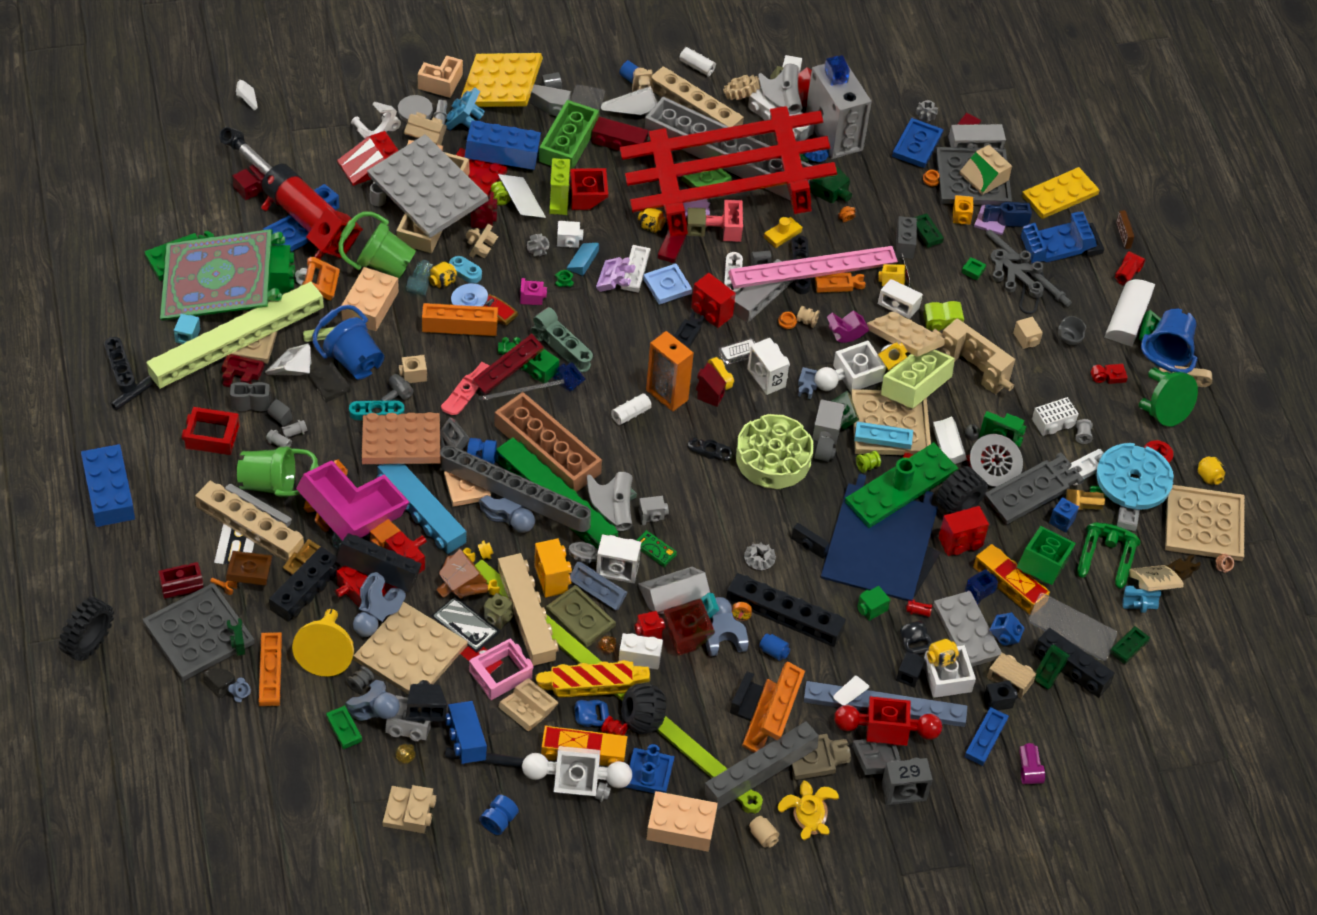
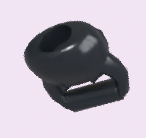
M912 622L900 628L904 648L907 652L920 655L929 651L932 640L923 622ZM923 640L928 643L927 645L910 649V644L922 642Z

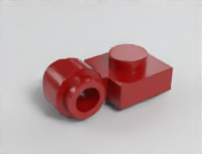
M1123 364L1105 365V368L1101 365H1095L1090 372L1093 381L1096 383H1102L1106 379L1109 384L1126 383L1128 379Z

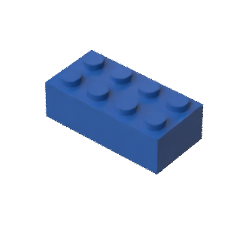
M471 120L465 158L535 170L541 132Z
M120 444L81 451L96 527L135 520Z

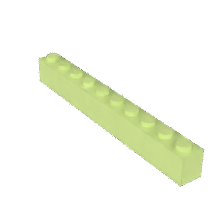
M312 282L301 285L299 288L283 294L281 301H269L268 307L252 309L248 313L236 317L207 333H203L201 336L187 341L158 357L152 358L146 362L148 373L159 388L171 384L324 308L323 295Z

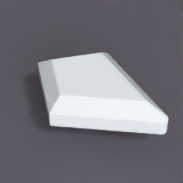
M239 80L236 88L237 97L243 98L253 110H256L258 107L254 88L245 81Z

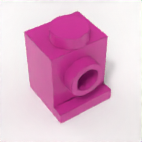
M522 278L520 304L542 305L543 298L547 297V287H543L544 282L525 281V278Z

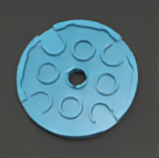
M1135 443L1119 444L1108 449L1100 458L1096 472L1098 484L1108 498L1114 503L1131 509L1153 508L1167 499L1172 489L1174 475L1170 464L1159 452L1147 446L1145 448L1134 446ZM1130 474L1138 475L1140 479L1130 477Z

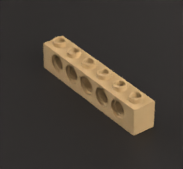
M664 66L652 75L651 88L659 96L670 99L728 127L743 125L744 117Z
M209 481L195 495L197 508L285 562L289 560L294 552L298 553L304 545V537L299 532L293 531L283 522H278L271 518L268 513L256 509L253 504L243 501L237 494L228 492L220 484Z

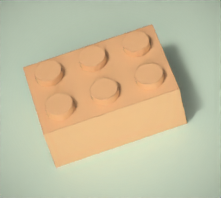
M364 267L342 306H356L368 318V322L365 323L367 329L377 331L399 292L398 278ZM342 310L343 321L354 317L362 319L353 310Z
M656 791L648 825L647 840L709 852L718 803Z

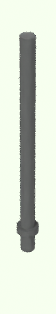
M991 229L986 232V235L1001 249L1006 250L1009 254H1018ZM1016 261L1018 264H1028V265H1030L1029 263H1023V262H1021V261ZM1028 272L1050 291L1058 302L1061 301L1066 307L1071 305L1072 301L1065 296L1066 294L1063 291H1059L1040 273Z

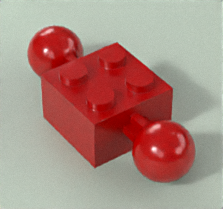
M870 696L867 714H860L855 707L844 705L838 708L834 715L835 724L843 731H852L858 725L867 726V742L907 746L910 731H917L919 736L926 740H933L942 732V722L934 714H924L918 720L910 719L911 700Z

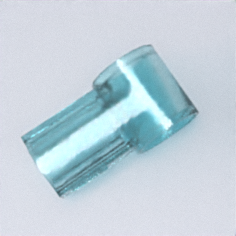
M422 260L417 263L413 275H410L408 278L407 292L426 295L430 269L433 268L429 261Z

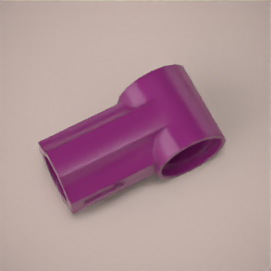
M1033 743L1020 746L1022 784H1044L1045 769L1040 763L1038 746H1035Z

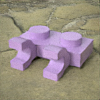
M620 257L605 260L596 285L599 292L615 289L616 284L620 286L630 285L631 279H624L625 272L633 273L636 267L635 265H628L630 261L628 257L623 260Z

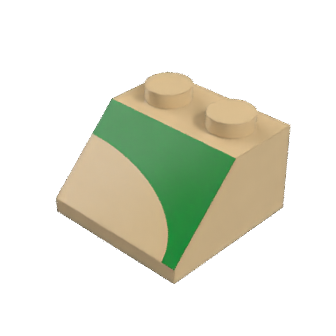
M987 145L974 153L960 170V174L983 195L1009 181L1012 165L990 145Z

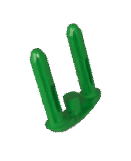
M1098 522L1091 523L1086 527L1087 536L1077 567L1078 576L1083 578L1088 574L1098 537L1105 536L1106 546L1112 548L1116 547L1119 540L1125 546L1115 584L1118 589H1122L1127 583L1129 569H1131L1136 547L1140 545V539L1133 532L1116 525ZM1089 542H1092V547H1091L1090 553H1088V552H1087L1088 544H1089ZM1130 553L1128 564H1125L1126 554Z

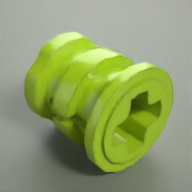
M500 181L492 184L491 192H494V199H497V205L509 203L511 197L503 182Z
M874 450L863 454V456L861 454L857 455L856 464L858 469L865 473L867 469L871 470L874 467H879L881 465V458L877 451Z

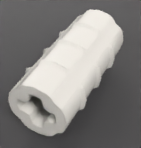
M685 47L680 54L679 60L698 70L700 73L710 76L715 70L716 63L695 52V50Z
M643 393L613 409L611 413L612 418L618 425L628 422L630 419L636 418L637 415L643 414L650 409L651 401Z

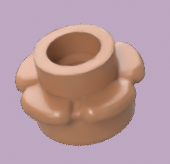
M1223 553L1217 557L1216 568L1218 571L1226 573L1233 569L1234 560L1231 556Z

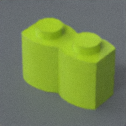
M950 301L943 304L932 302L924 305L923 314L926 329L930 331L945 329L957 318L964 323L961 302Z

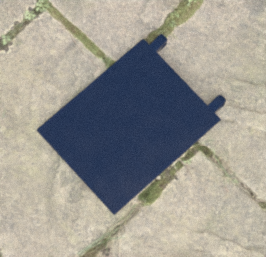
M859 474L856 485L848 483L821 579L869 591L880 586L889 597L912 601L938 509L937 506L931 505L934 493L926 491L923 503L913 500L871 528H868L845 503L847 496L865 485L866 475Z

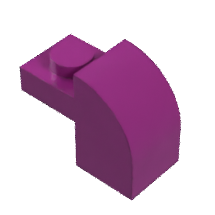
M854 310L842 319L834 313L827 316L830 323L828 326L838 342L847 343L854 341L869 331L863 316Z

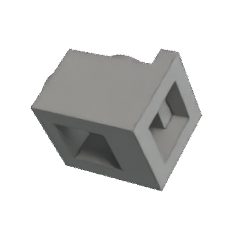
M663 496L640 498L639 514L642 525H646L648 521L664 520L665 515L669 514L668 504L664 503Z

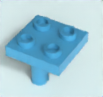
M474 87L471 91H466L461 99L457 98L453 102V109L446 117L447 122L445 125H447V129L451 130L460 123L470 129L471 120H476L469 115L472 114L477 120L484 115L485 111L475 104L480 93L477 88Z

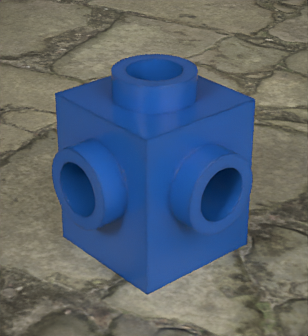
M1013 613L996 615L990 631L1004 646L1019 643L1025 628Z

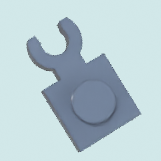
M803 367L798 386H800L798 390L799 397H801L803 392H807L808 399H811L813 390L817 389L815 383L817 370Z

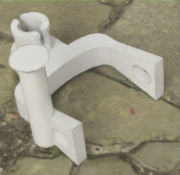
M378 102L373 103L380 113H384L381 117V124L374 131L368 130L359 117L353 118L351 124L358 128L357 131L365 139L382 131H395L400 127L401 121L396 117L397 111L392 106Z

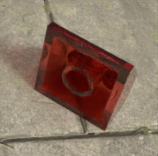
M702 599L663 611L664 622L677 655L697 650L715 634Z

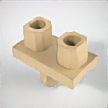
M644 68L635 69L632 92L651 86L652 70L647 71Z
M488 224L482 234L479 233L480 230L478 228L467 231L466 238L468 243H476L469 256L473 258L475 254L483 258L487 256L491 248L483 244V242L493 246L498 238L496 234L490 231L493 226Z

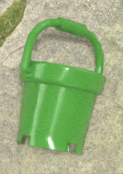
M371 211L361 212L355 215L352 220H349L340 235L339 253L342 259L358 270L369 266L379 272L397 277L398 280L408 263H410L416 250L389 231V226H387L389 221ZM372 216L380 220L381 223L373 232L355 263L345 255L343 243L348 238L356 224L355 222L359 218Z
M288 446L278 447L276 450L242 451L240 455H245L244 459L238 460L237 481L243 482V486H239V488L242 490L274 493L278 497L285 498L299 495L300 492L298 490L292 491L295 481L294 454H304L311 457L313 464H311L310 471L319 467L318 460L315 454L309 450L291 449Z

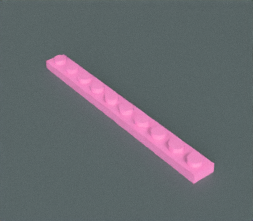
M888 246L730 269L728 274L733 289L878 268L883 267V264L896 265L898 261L893 247Z

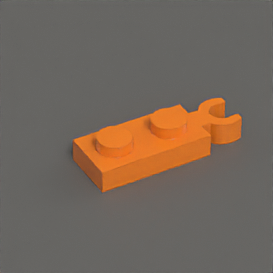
M837 273L814 278L817 292L853 291V287L864 289L866 284L865 282H859L864 280L863 274H857L855 277H852L851 273Z

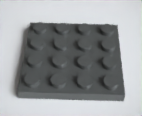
M936 148L941 204H954L955 195L973 197V205H1001L1004 202H1012L1010 180L982 195L960 174V170L974 153L982 148ZM994 149L1007 161L1006 149Z
M214 583L142 619L144 626L183 681L237 653L236 648L231 646L230 636H234V634L227 630V620H230L232 626H236L239 617ZM242 623L244 647L246 649L255 644V640Z

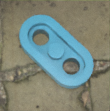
M462 256L451 258L449 263L455 267L458 277L469 283H477L482 279V270L479 266Z

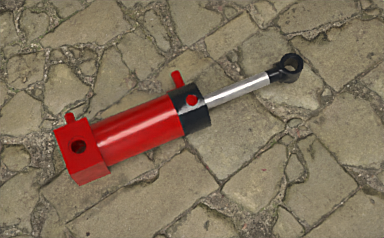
M224 127L219 134L221 143L230 146L233 150H238L265 175L261 187L268 197L261 206V209L267 211L274 201L287 211L309 232L306 237L319 249L314 256L315 258L321 260L325 253L342 258L339 253L340 235L352 218L331 207L287 164L281 163L272 168L244 142V134L241 131L231 127ZM357 223L343 243L345 254L363 230Z

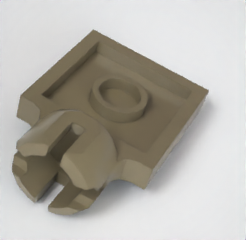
M827 734L819 735L817 749L791 764L795 780L836 773L837 765L849 763L851 760L850 748L847 746L849 745L846 739L833 741L828 738Z

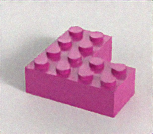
M332 460L303 474L296 488L342 541L348 533L361 538L387 519L391 522L403 515L409 504V501L385 474L356 488Z

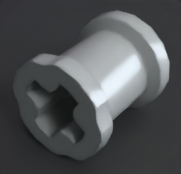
M1082 419L1076 422V428L1078 429L1076 441L1080 444H1088L1093 440L1091 434L1093 423L1090 420Z

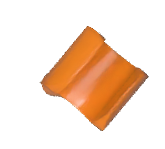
M215 578L210 580L211 583L224 588L227 595L233 594V589L229 587L237 589V582L227 581L225 583Z

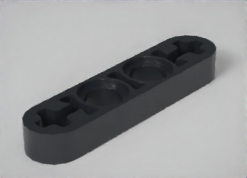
M797 235L792 238V260H797L796 256L809 258L808 240L806 237ZM811 277L793 280L795 292L807 294L810 291Z
M110 337L105 341V348L119 390L123 393L132 392L136 388V383L122 341L118 337ZM119 356L123 357L120 360H113L114 358ZM121 369H127L123 373L118 372Z

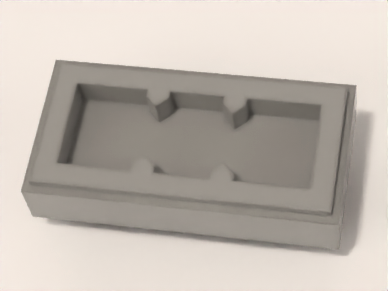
M1120 505L1117 526L1136 531L1140 509H1131Z

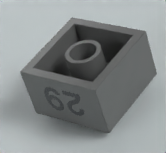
M912 758L905 761L893 760L886 763L881 782L886 805L927 801L932 783L927 758Z

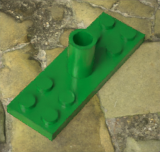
M933 442L913 456L899 459L894 468L847 496L845 503L868 528H871L926 493V491L945 481L958 470V467Z

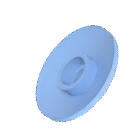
M473 283L458 287L451 296L453 305L482 307L488 299L487 290L483 286Z

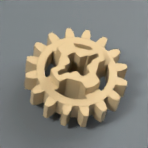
M743 75L742 77L732 79L728 85L724 86L725 89L723 91L727 99L733 100L736 98V100H741L751 96L752 93H756L760 89V80L758 76L754 77L752 75L748 77V75Z

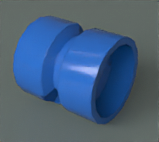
M470 438L467 453L495 464L497 441L486 440L482 442L481 439Z
M497 795L491 802L490 809H486L479 817V820L489 832L501 835L507 828L508 822H511L519 813V809L508 797Z

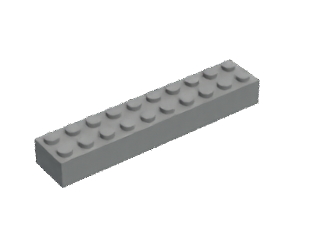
M662 97L645 117L646 130L653 131L666 128L668 138L728 127L665 97ZM744 137L681 150L704 159L770 146L752 137ZM780 158L722 168L743 179L783 171ZM801 161L803 168L812 166L804 161ZM787 184L765 188L790 200Z

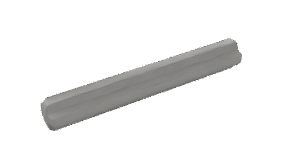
M233 484L225 487V490L237 494L240 499L253 504L256 509L268 513L271 518L278 522H283L287 527L290 526L292 519Z

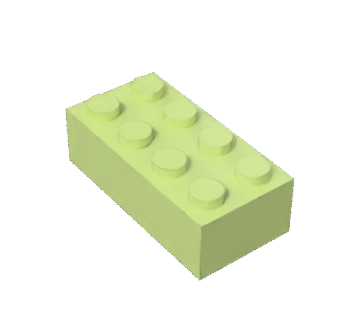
M935 349L918 357L910 354L883 376L881 395L904 404L906 407L914 408L952 377L955 358Z

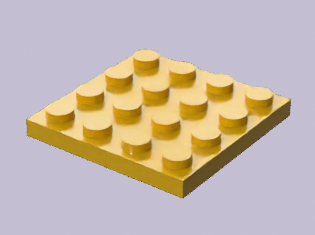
M476 54L462 96L466 91H471L475 87L480 91L475 102L478 107L527 106L543 59L542 54Z

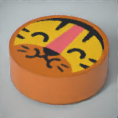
M738 602L732 606V614L735 619L744 621L751 617L752 608L749 604Z

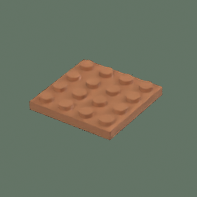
M369 413L368 415H363L362 464L440 463V413H407L400 415L395 413H388L387 415Z

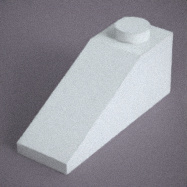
M651 86L603 102L601 109L638 115L645 113V115H648L657 104Z

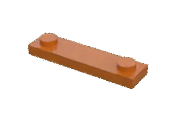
M261 633L259 706H280L282 633Z

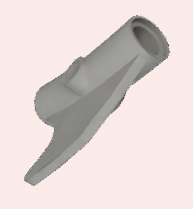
M791 63L785 64L784 69L775 79L770 80L762 73H759L758 76L765 97L779 107L787 106L789 114H796L802 109L798 90L799 67Z
M618 472L606 485H599L591 475H587L588 492L592 505L618 531L630 529L633 526L630 512L632 475L626 472Z

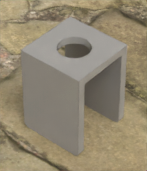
M826 400L820 401L812 440L819 441V437L831 438L834 440V444H837L844 404Z

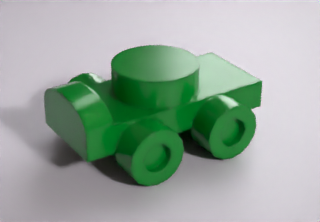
M507 337L502 338V343H498V354H506L521 342L520 338H513V342H509Z

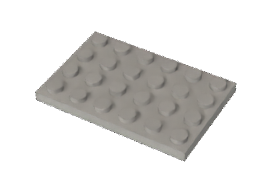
M426 134L367 170L368 176L429 238L489 201L488 196Z

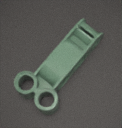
M547 307L533 318L535 326L531 328V333L538 341L544 340L577 371L586 372L590 369V361L593 357L592 352L558 321V316L552 308Z

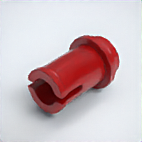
M914 599L912 601L908 600L906 612L910 615L918 614L930 617L932 604L915 602Z

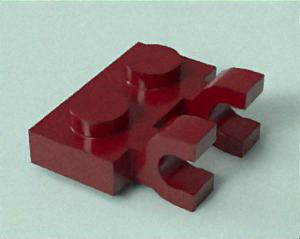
M233 354L227 355L222 365L223 378L225 379L223 386L231 387L234 375L242 376L241 382L248 384L252 383V379L258 380L264 369V362Z

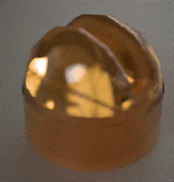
M603 636L598 643L599 648L604 652H613L616 648V639L612 636Z

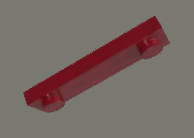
M530 334L473 378V382L486 395L542 352L544 347L533 334Z

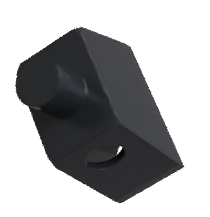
M421 680L418 684H411L407 700L406 720L445 721L447 702L441 686L430 684L427 680Z

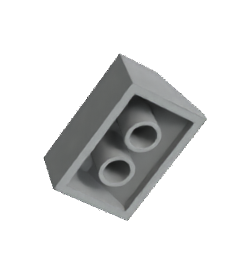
M694 567L638 584L648 608L652 611H657L658 614L667 612L668 608L684 607L690 601L697 602L708 592L710 593L705 572Z

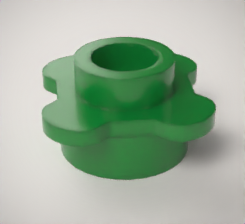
M561 270L555 274L557 278L556 286L572 287L574 285L572 281L573 273L570 271Z

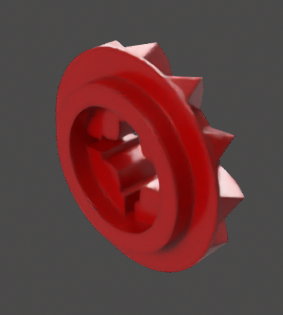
M1150 441L1144 446V448L1147 446L1157 452L1160 450L1159 453L1168 463L1173 459L1172 448L1163 441Z

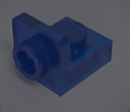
M573 362L567 366L565 363L556 369L557 374L553 376L555 380L559 377L569 391H572L586 380Z

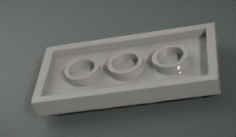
M971 591L934 601L933 606L951 642L953 641L956 646L965 645L972 667L994 661L999 657L1002 652Z

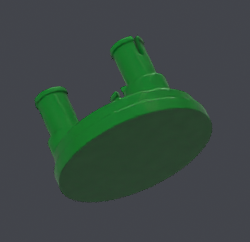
M1155 367L1150 369L1148 373L1149 378L1159 383L1153 392L1151 401L1147 398L1141 399L1139 408L1149 412L1151 416L1155 417L1159 423L1165 426H1175L1189 416L1195 406L1198 396L1196 380L1185 372H1162Z

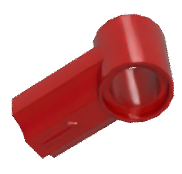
M1128 251L1121 267L1115 274L1114 278L1117 280V283L1124 285L1131 281L1134 275L1142 269L1145 258Z

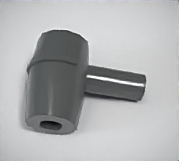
M394 374L389 379V385L393 390L381 398V400L391 401L398 395L402 399H408L414 391L408 381L400 375Z

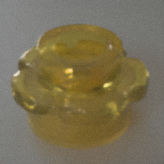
M411 744L399 746L396 752V758L398 761H402V763L411 762L416 755Z

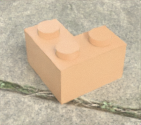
M446 56L440 67L423 63L418 72V89L450 98L463 75V60Z

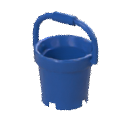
M339 306L334 310L332 309L319 321L320 323L316 326L313 333V344L323 358L329 356V358L336 359L358 380L373 374L370 369L374 366L377 369L381 366L385 356L367 332L368 329L365 323L368 322V318L356 306ZM349 309L356 312L362 319L358 317L349 318L334 327L324 340L323 351L317 340L318 332L322 326L327 325L342 310Z
M1170 309L1163 313L1156 329L1152 334H1145L1141 343L1143 354L1148 360L1171 373H1189L1194 369L1197 357L1194 356L1195 346L1193 341L1197 325L1192 314L1188 313L1186 315L1182 313V309ZM1192 360V363L1189 368H1175V366H1186Z

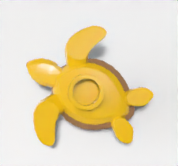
M803 781L800 785L802 798L787 795L778 804V810L782 813L794 807L795 820L803 828L801 832L803 840H807L811 834L817 835L819 832L821 835H829V828L825 825L828 810L824 800H838L839 794L832 788L821 787L813 795L812 786L808 782Z

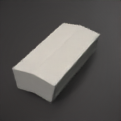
M953 417L933 422V430L939 448L954 464L967 460Z

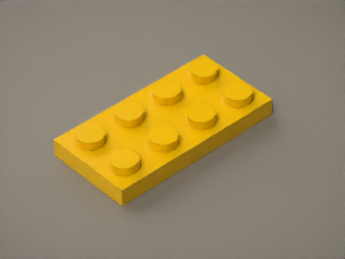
M1078 167L1023 191L1022 197L1027 203H1030V206L1041 219H1044L1098 195L1099 189Z

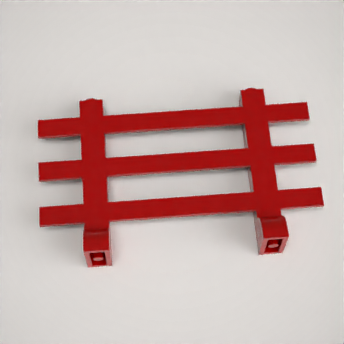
M787 106L770 109L771 120L668 138L666 128L649 131L650 142L620 147L622 160L653 154L656 167L625 173L627 186L658 180L661 194L630 199L632 211L638 212L647 208L664 207L670 237L688 234L683 203L787 184L794 214L812 211L808 180L837 175V170L834 162L803 168L799 154L830 149L828 136L796 142L793 128L824 123L821 110L789 116ZM774 132L777 144L775 146L677 164L673 163L671 154L673 150ZM777 158L781 160L782 172L679 190L677 181L679 176Z

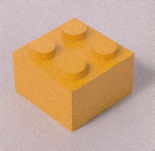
M559 539L535 543L534 566L545 598L568 591V585L571 584L569 573H572L571 564L569 561L566 562V550L564 545H560Z

